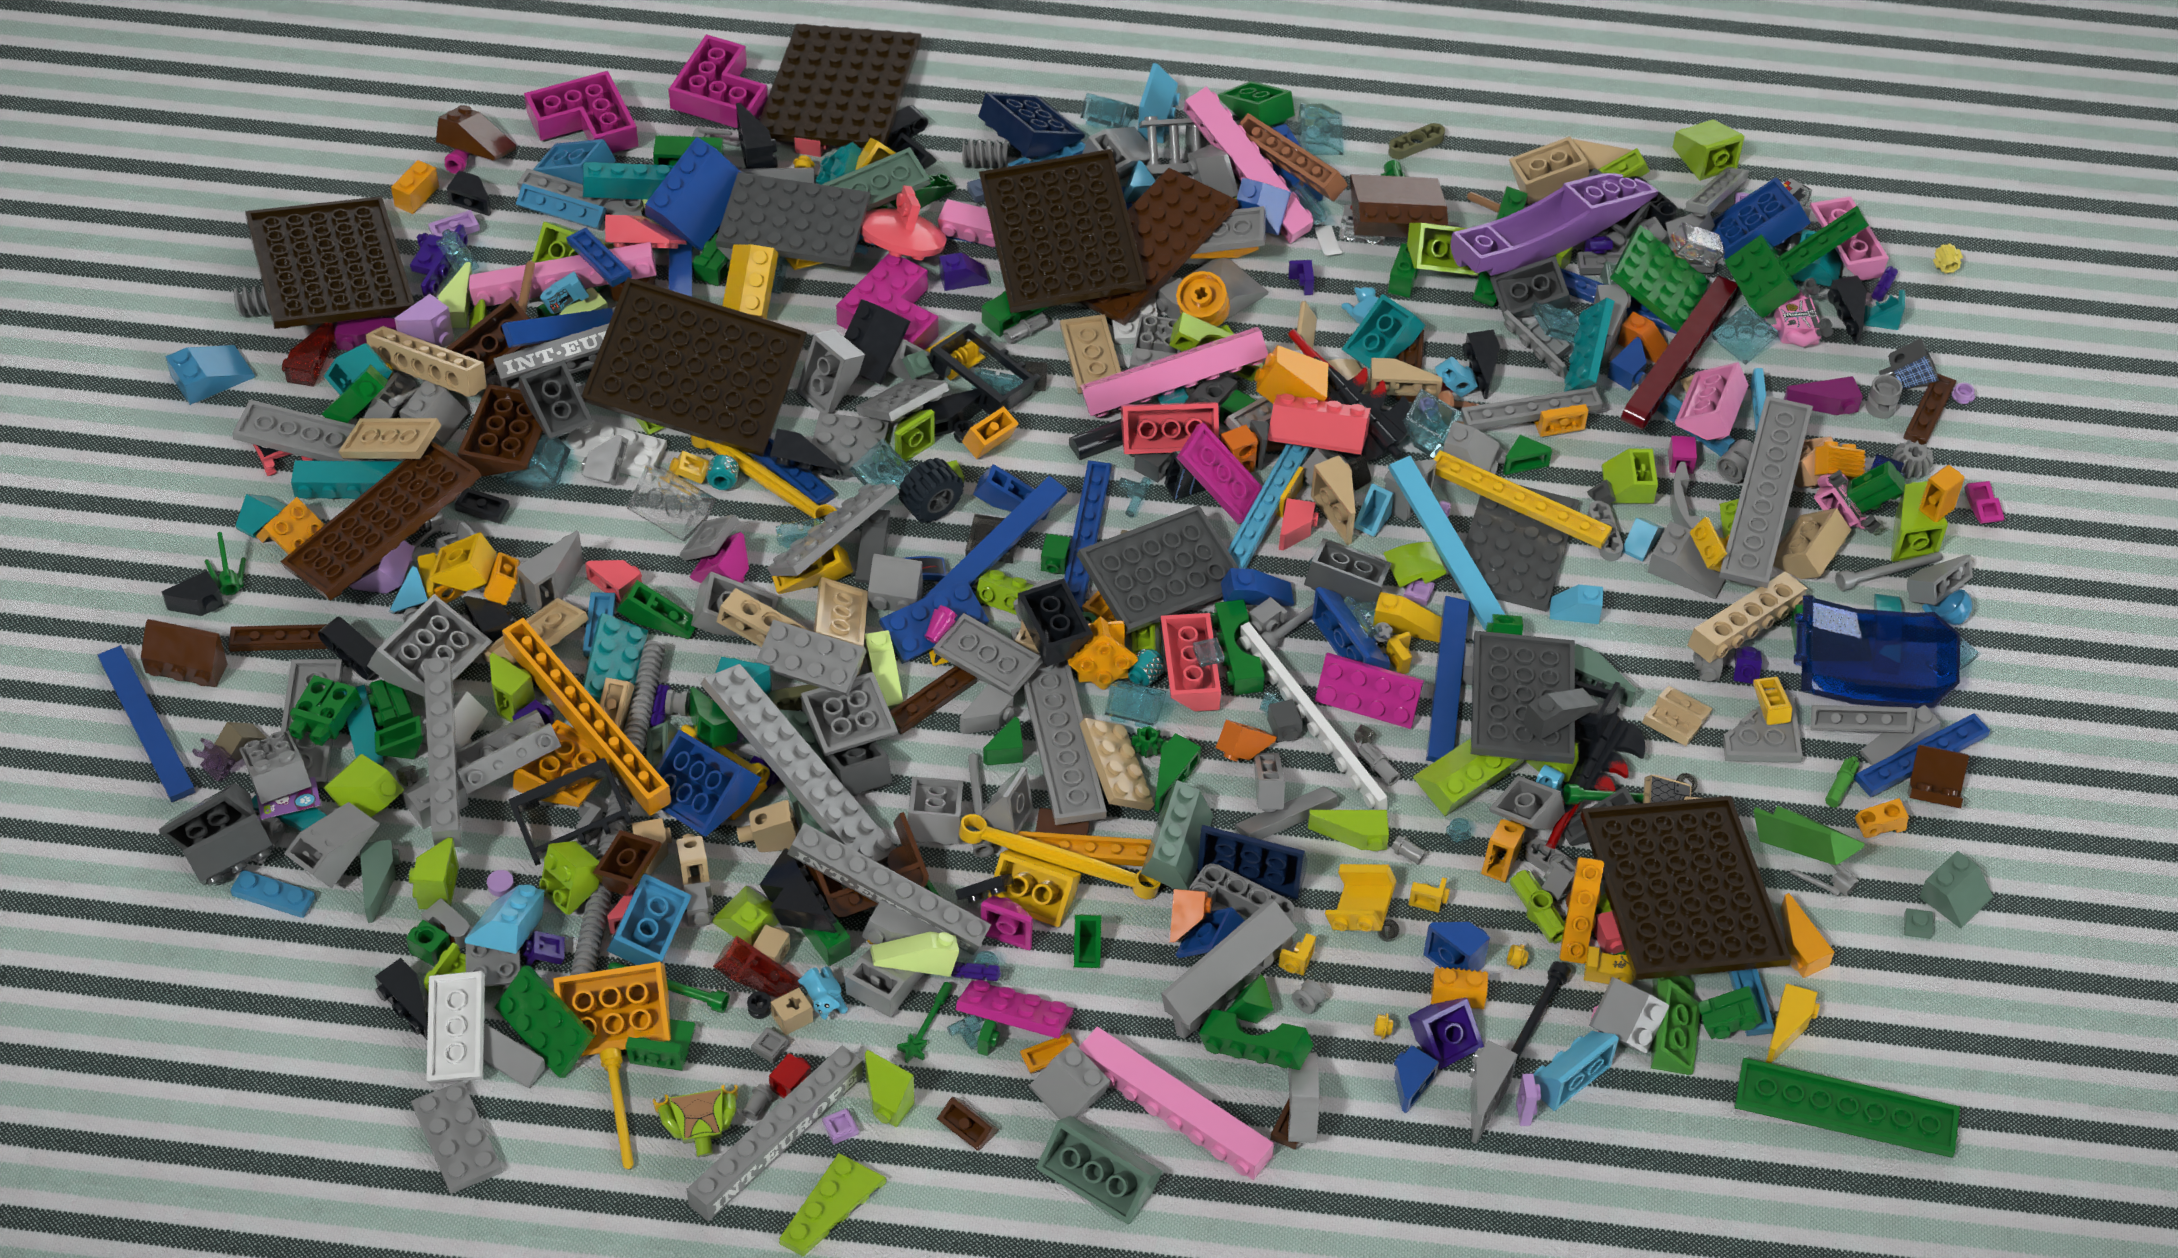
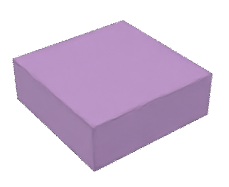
M1423 579L1415 580L1408 584L1404 597L1415 603L1427 606L1435 583L1428 582L1425 584Z
M848 1108L822 1118V1123L833 1145L859 1134V1129Z

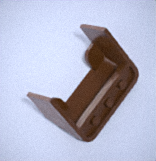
M902 812L898 814L893 822L902 846L893 849L889 853L887 864L890 870L924 888L928 883L929 875L905 813ZM805 864L807 872L834 917L843 919L877 907L878 903L849 887L843 889L838 881Z

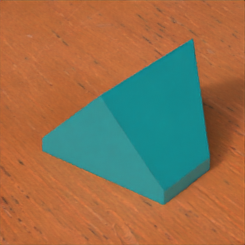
M1903 289L1899 291L1898 298L1889 295V298L1883 303L1876 301L1877 306L1871 308L1868 305L1865 306L1863 324L1865 326L1898 330L1905 309V291Z
M246 494L235 525L236 529L255 538L257 535L256 531L261 527L263 528L267 522L280 513L287 505L270 496Z

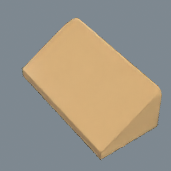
M1302 301L1297 332L1313 349L1317 318L1306 301ZM1295 344L1296 350H1300L1299 347Z
M606 678L599 705L619 729L624 732L634 685L628 681Z

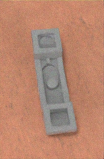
M1680 462L1675 472L1671 489L1670 508L1674 523L1692 530L1700 522L1699 516H1689L1684 495H1686L1690 479L1685 462Z

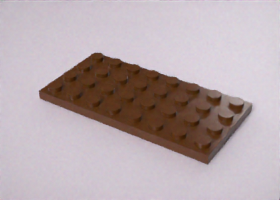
M1168 168L1127 210L1146 281V290L1078 302L1125 325L1239 206L1237 199Z
M431 441L420 459H405L280 562L286 570L331 601L333 598L338 597L351 583L359 580L368 569L377 565L391 550L396 549L408 536L417 532L420 526L429 519L434 518L442 508L453 502L460 493L471 487L482 475L477 468Z

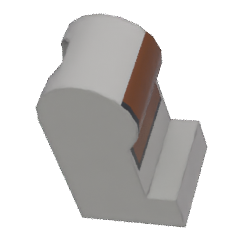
M442 898L421 914L422 920L427 921L449 935L450 944H458L459 949L466 947L465 938L469 934V924L466 919Z

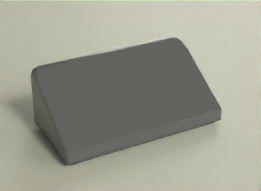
M1251 420L1250 430L1256 433L1259 440L1255 466L1258 470H1262L1264 467L1269 423Z

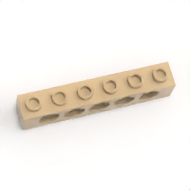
M385 326L366 334L367 344L384 362H387L393 369L399 372L410 374L415 378L429 381L467 397L475 396L478 392L487 388L484 362Z
M1785 571L1770 580L1768 588L1759 587L1695 627L1687 646L1709 663L1717 658L1721 659L1731 649L1739 648L1745 640L1753 639L1764 628L1769 629L1778 619L1783 620L1789 612L1794 610L1795 605H1803L1805 602L1804 596L1808 588Z
M737 588L733 590L720 606L716 621L760 647L764 643L773 619L812 631ZM864 660L862 661L857 676L860 675Z

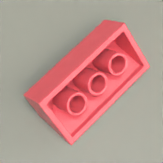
M1277 394L1273 404L1267 440L1361 455L1368 434L1371 408H1366L1360 404L1346 405L1338 401H1319L1313 397L1299 398L1291 394Z
M1218 403L1121 405L1124 454L1173 453L1181 451L1196 426L1203 422L1219 439Z
M1210 613L1161 616L1171 698L1193 711L1220 710L1221 687Z

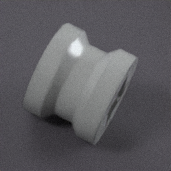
M668 689L665 713L667 715L679 713L681 716H687L689 691L676 693L674 690Z
M1307 979L1302 984L1301 989L1296 990L1291 998L1298 1009L1310 1014L1315 1010L1316 1004L1321 1003L1326 995L1319 984Z

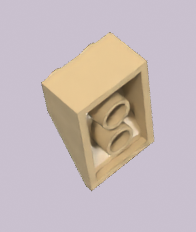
M1338 455L1314 465L1311 498L1316 502L1345 543L1350 545L1352 544L1356 514L1352 470L1349 464L1345 463Z

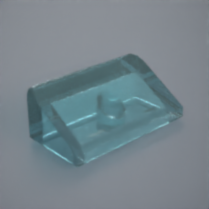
M1301 180L1289 188L1291 193L1294 192L1298 196L1303 208L1311 212L1314 220L1313 224L1316 225L1326 220L1327 212Z

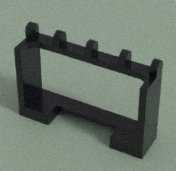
M970 323L931 348L928 359L934 372L944 379L950 375L951 369H953L982 392L978 406L990 415L1003 406L1010 410L1031 396L1034 385L1041 380V376L1038 373L1031 375L1024 369L1026 367L1024 362L1021 361L1017 364L1007 356L1009 353L1007 349L999 350L992 345L989 335L982 337L974 331L976 325ZM970 339L1024 382L1005 395H1001L952 357L951 354L953 351L958 350V348L965 346L967 340Z
M1575 675V689L1583 688L1589 695L1605 699L1596 717L1586 714L1575 720V736L1598 742L1623 698L1625 688L1620 687V682L1615 681L1611 690L1603 688L1604 682L1598 681L1594 686L1580 682L1581 676Z
M605 758L508 799L536 866L541 864L539 856L547 852L548 844L570 842L579 838L583 846L587 844L584 835L603 827L606 835L611 833L608 825L615 821L625 819L627 825L633 824ZM607 776L621 811L535 848L521 813L540 805V800L579 783L587 781L589 784Z

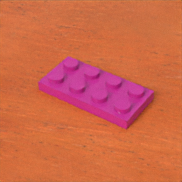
M1204 422L1198 424L1176 458L1237 524L1243 523L1262 486Z
M1327 653L1315 701L1411 729L1424 680Z
M971 980L957 1000L956 1005L957 1011L1057 1039L1060 1038L1070 1022L1074 1008L1068 1007L1063 1002H1050L1034 994L1025 995L1015 992L1014 989L1009 987H996L984 980Z

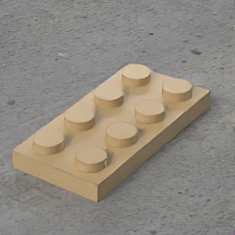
M1105 314L1060 320V330L1078 394L1082 393L1080 385L1121 372Z
M360 418L338 452L342 458L420 459L435 437L441 424L437 418Z
M821 577L818 584L814 632L863 647L868 591Z
M556 598L526 619L528 624L549 648L558 644L565 636L579 629L582 624L589 620L585 611L559 598ZM503 636L481 653L483 659L489 663V655L495 653L501 658H507L514 666L522 669L521 665L505 648Z
M1084 718L1079 725L1108 803L1149 811L1155 804L1125 725Z

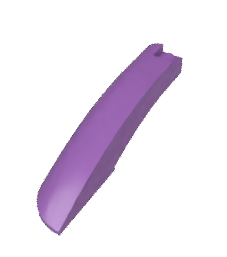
M1615 173L1598 174L1563 184L1562 188L1509 216L1490 223L1453 232L1451 237L1452 255L1459 267L1468 265L1475 273L1486 271L1493 276L1549 258L1591 238L1657 196L1659 191L1642 180L1623 178V174Z

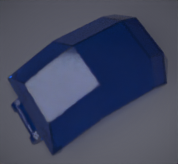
M1813 595L1803 596V613L1794 615V623L1797 624L1796 654L1794 655L1793 662L1795 665L1802 667V692L1856 705L1913 707L1918 709L1923 705H1926L1928 708H1935L1960 683V634L1937 613L1856 609L1817 599Z

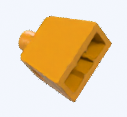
M1500 820L1489 840L1481 874L1506 883L1523 841L1525 827L1522 824L1512 820ZM1500 851H1506L1503 860L1497 856Z

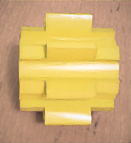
M1949 243L1948 245L1943 244L1935 250L1936 258L1933 259L1936 268H1940L1941 272L1944 271L1945 274L1953 273L1961 267L1960 259L1963 256L1960 249H1956L1954 245L1952 246Z

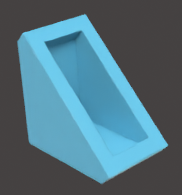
M1138 160L1129 175L1123 193L1125 203L1136 202L1156 181L1140 160Z
M1372 483L1356 518L1354 528L1376 537L1391 516L1394 493Z
M1636 518L1623 545L1622 552L1643 562L1663 533L1664 527L1644 518Z
M411 567L388 612L394 614L422 605L428 600L416 567Z

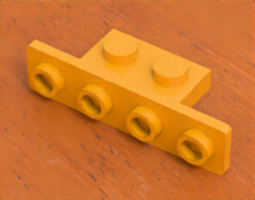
M1578 857L1559 953V959L1562 961L1581 964L1586 962L1591 931L1596 923V905L1599 904L1601 896L1600 884L1604 868L1602 860Z

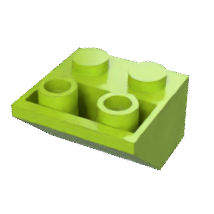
M1629 448L1602 464L1603 481L1607 479L1611 483L1616 501L1612 503H1654L1658 481L1653 449Z
M492 653L489 657L497 714L511 723L513 722V716L520 709H523L535 700L532 676L525 669H519L514 666L507 658H501Z
M576 841L548 844L539 889H543L544 896L566 915H570L598 889L599 880L593 874V871L599 864V861Z

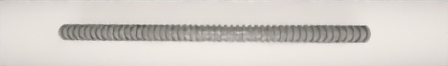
M647 641L643 646L629 709L630 712L628 713L624 731L626 737L641 754L644 751L666 649L658 641ZM614 776L630 814L633 796L618 778ZM611 789L607 815L605 817L621 811L613 789ZM625 819L609 824L611 833L606 835L604 829L602 830L596 856L599 862L620 830L626 831L627 823ZM600 881L598 889L587 898L570 975L590 973L596 970L601 940L603 939L605 929L604 926L606 925L608 915L607 912L609 911L612 891L606 890Z

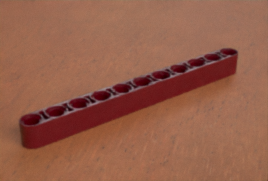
M1720 275L1716 277L1626 404L1621 415V421L1641 430L1646 427L1667 394L1672 390L1734 301L1739 291L1736 282Z

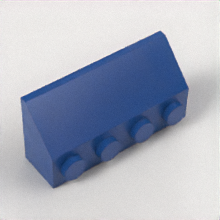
M1322 587L1316 588L1312 620L1337 655L1389 670L1391 665L1389 657L1379 649L1376 639L1368 634L1363 621L1355 616L1349 602L1344 601L1339 593Z

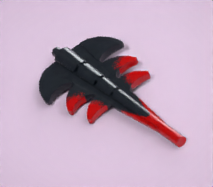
M1295 329L1288 333V336L1304 355L1328 363L1306 343ZM1328 363V391L1330 395L1325 401H1338L1346 405L1360 404L1366 408H1371L1368 434L1362 454L1337 452L1345 458L1357 462L1372 461L1383 454L1389 453L1395 459L1400 458L1403 453L1397 446L1407 436L1412 424V410L1407 398L1402 396L1393 408L1382 412L1381 408L1384 406L1387 394L1385 381H1380L1379 385L1370 393L1362 394L1361 392L1367 385L1368 380L1366 367L1354 378L1347 380Z
M1618 707L1598 742L1575 736V739L1580 741V743H1577L1579 760L1568 784H1578L1584 790L1594 788L1602 791L1616 792L1612 780L1607 775L1601 773L1612 772L1623 778L1629 777L1628 766L1625 760L1615 752H1626L1640 759L1644 758L1645 740L1642 732L1634 724L1620 720L1618 716L1620 709ZM1591 712L1588 713V715H1592V716H1595V717H1596V715H1597V714H1594V713H1591ZM1563 800L1565 814L1555 824L1546 843L1547 847L1556 849L1565 828L1582 802H1579L1577 805L1565 804Z

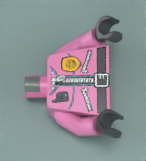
M1814 278L1806 279L1804 282L1805 289L1803 291L1799 290L1800 293L1775 310L1774 317L1764 319V330L1766 332L1777 331L1780 342L1805 347L1807 345H1818L1821 335L1830 337L1833 334V324L1830 319L1825 318L1819 321L1811 297H1807V295L1814 296L1819 293V286Z
M1841 470L1833 474L1820 476L1817 482L1820 488L1815 494L1814 499L1823 511L1837 508L1849 527L1866 529L1870 533H1873L1881 525L1872 514L1868 518L1861 516V511L1847 495V485L1850 480L1844 474H1841Z

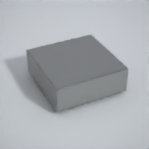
M766 1027L751 1045V1051L774 1064L789 1046V1039Z

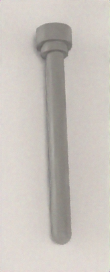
M1935 552L1856 573L1849 570L1837 572L1835 576L1836 585L1841 591L1849 590L1860 581L1941 561L1943 555L1940 552Z
M1314 603L1275 631L1263 632L1260 635L1271 650L1277 647L1279 639L1312 617Z
M971 753L968 756L973 808L974 814L981 816L984 805L977 754ZM982 840L980 843L972 844L973 854L976 857H988L994 852L993 843Z

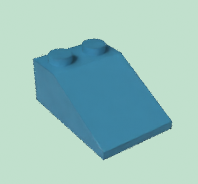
M604 139L555 143L533 170L583 185L584 162L614 163L616 159Z
M235 345L187 347L165 356L170 376L190 405L255 378L253 371Z
M644 873L620 920L607 951L636 965L655 962L662 963L692 895Z

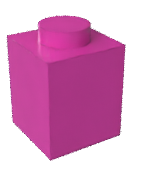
M1671 436L1668 449L1669 473H1675L1679 463L1685 462L1688 474H1693L1697 460L1695 437Z

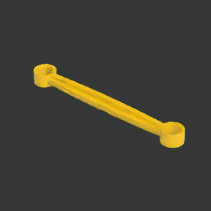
M691 435L693 446L699 449L710 448L718 455H728L734 458L739 465L740 471L786 502L811 516L814 526L824 522L819 520V517L837 511L831 505L816 504L792 485L738 449Z
M968 814L961 820L958 833L959 837L966 843L977 844L985 840L1065 868L1130 886L1135 895L1142 899H1153L1158 894L1161 882L1141 874L1142 870L1136 874L1072 851L988 827L985 819L976 814ZM966 827H975L980 831H970ZM1140 882H1148L1154 887H1146Z

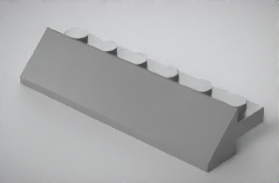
M1271 898L1161 993L1165 1012L1173 1016L1178 1036L1185 1039L1192 1032L1196 1031L1207 1020L1213 1009L1218 1010L1226 1002L1233 999L1242 988L1251 983L1257 975L1265 968H1268L1280 956L1282 949L1289 950L1293 945L1292 935L1298 930L1275 900Z

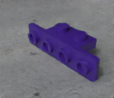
M459 224L451 238L429 234L410 263L412 272L427 275L421 283L423 297H426L428 294L434 295L437 293L439 285L447 277L449 269L457 261L461 250L466 247L468 235L464 225Z

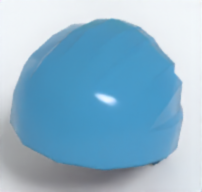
M1962 589L1948 595L1936 607L1932 604H1924L1922 606L1925 611L1924 615L1937 623L1944 621L1952 625L1962 624L1969 617L1973 608L1971 596Z

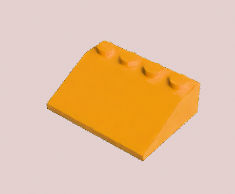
M655 962L553 978L555 993L595 1035L580 1057L600 1054L601 1051L607 1048L626 1050L628 1037H646L650 1040L661 1042L671 1041L668 986L665 965L663 963Z

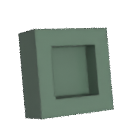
M924 350L907 355L902 359L912 380L929 375L934 371Z
M1906 908L1904 913V935L1931 939L1933 934V912Z

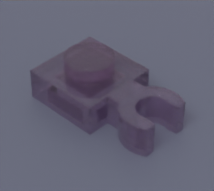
M201 738L200 741L204 744V750L201 751L194 748L192 752L196 757L204 759L200 764L214 780L222 782L236 761L221 746H214L212 741Z

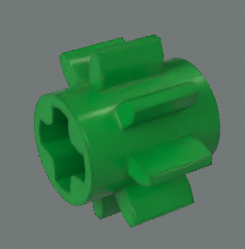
M1151 726L1142 729L1138 728L1137 736H1132L1135 754L1139 753L1145 758L1153 755L1157 756L1158 749L1161 748L1164 739L1160 738L1161 731H1156Z

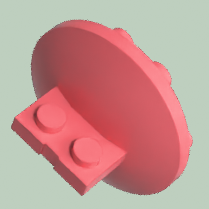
M903 185L902 192L898 193L896 200L897 209L878 208L866 212L861 226L863 240L888 250L892 256L901 257L906 255L911 256L915 260H923L924 257L935 256L945 249L947 242L945 234L935 224L919 216L921 206L911 186Z

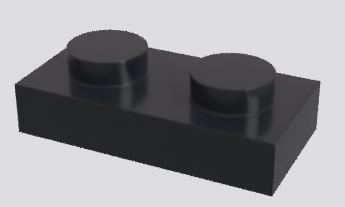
M470 488L465 489L454 504L456 511L498 524L510 507L509 500Z
M1012 874L1000 875L957 889L955 892L958 900L968 899V902L972 903L984 899L983 894L991 892V896L1006 892V887L1013 885L1014 880Z

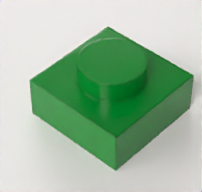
M985 1019L977 1039L978 1054L988 1056L991 1047L997 1046L1000 1032L996 1031V1021Z

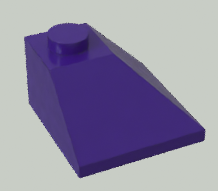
M1465 997L1431 1004L1408 1016L1416 1041L1428 1056L1439 1062V1070L1477 1051L1478 1048L1484 1047L1470 1004Z

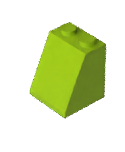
M1712 119L1676 131L1673 149L1697 179L1701 181L1719 175L1727 167H1738L1744 135Z
M1928 481L1905 484V489L1895 514L1891 549L1892 562L1903 561L1939 552L1948 526L1945 517H1942L1938 522H1934L1918 508L1920 507L1919 504H1921L1920 501Z

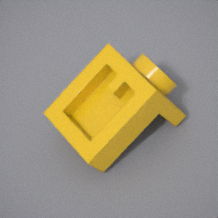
M682 451L678 458L674 457L670 463L669 471L672 472L670 481L675 482L680 475L702 484L709 461Z
M1409 632L1396 634L1387 641L1385 654L1389 657L1396 671L1401 674L1409 673L1412 655L1409 651L1411 634Z
M1442 877L1439 888L1413 882L1408 905L1439 913L1441 903L1447 904L1450 889L1446 888L1447 878Z
M1306 933L1303 941L1297 942L1294 952L1282 949L1279 967L1289 973H1297L1304 976L1315 951L1316 936Z

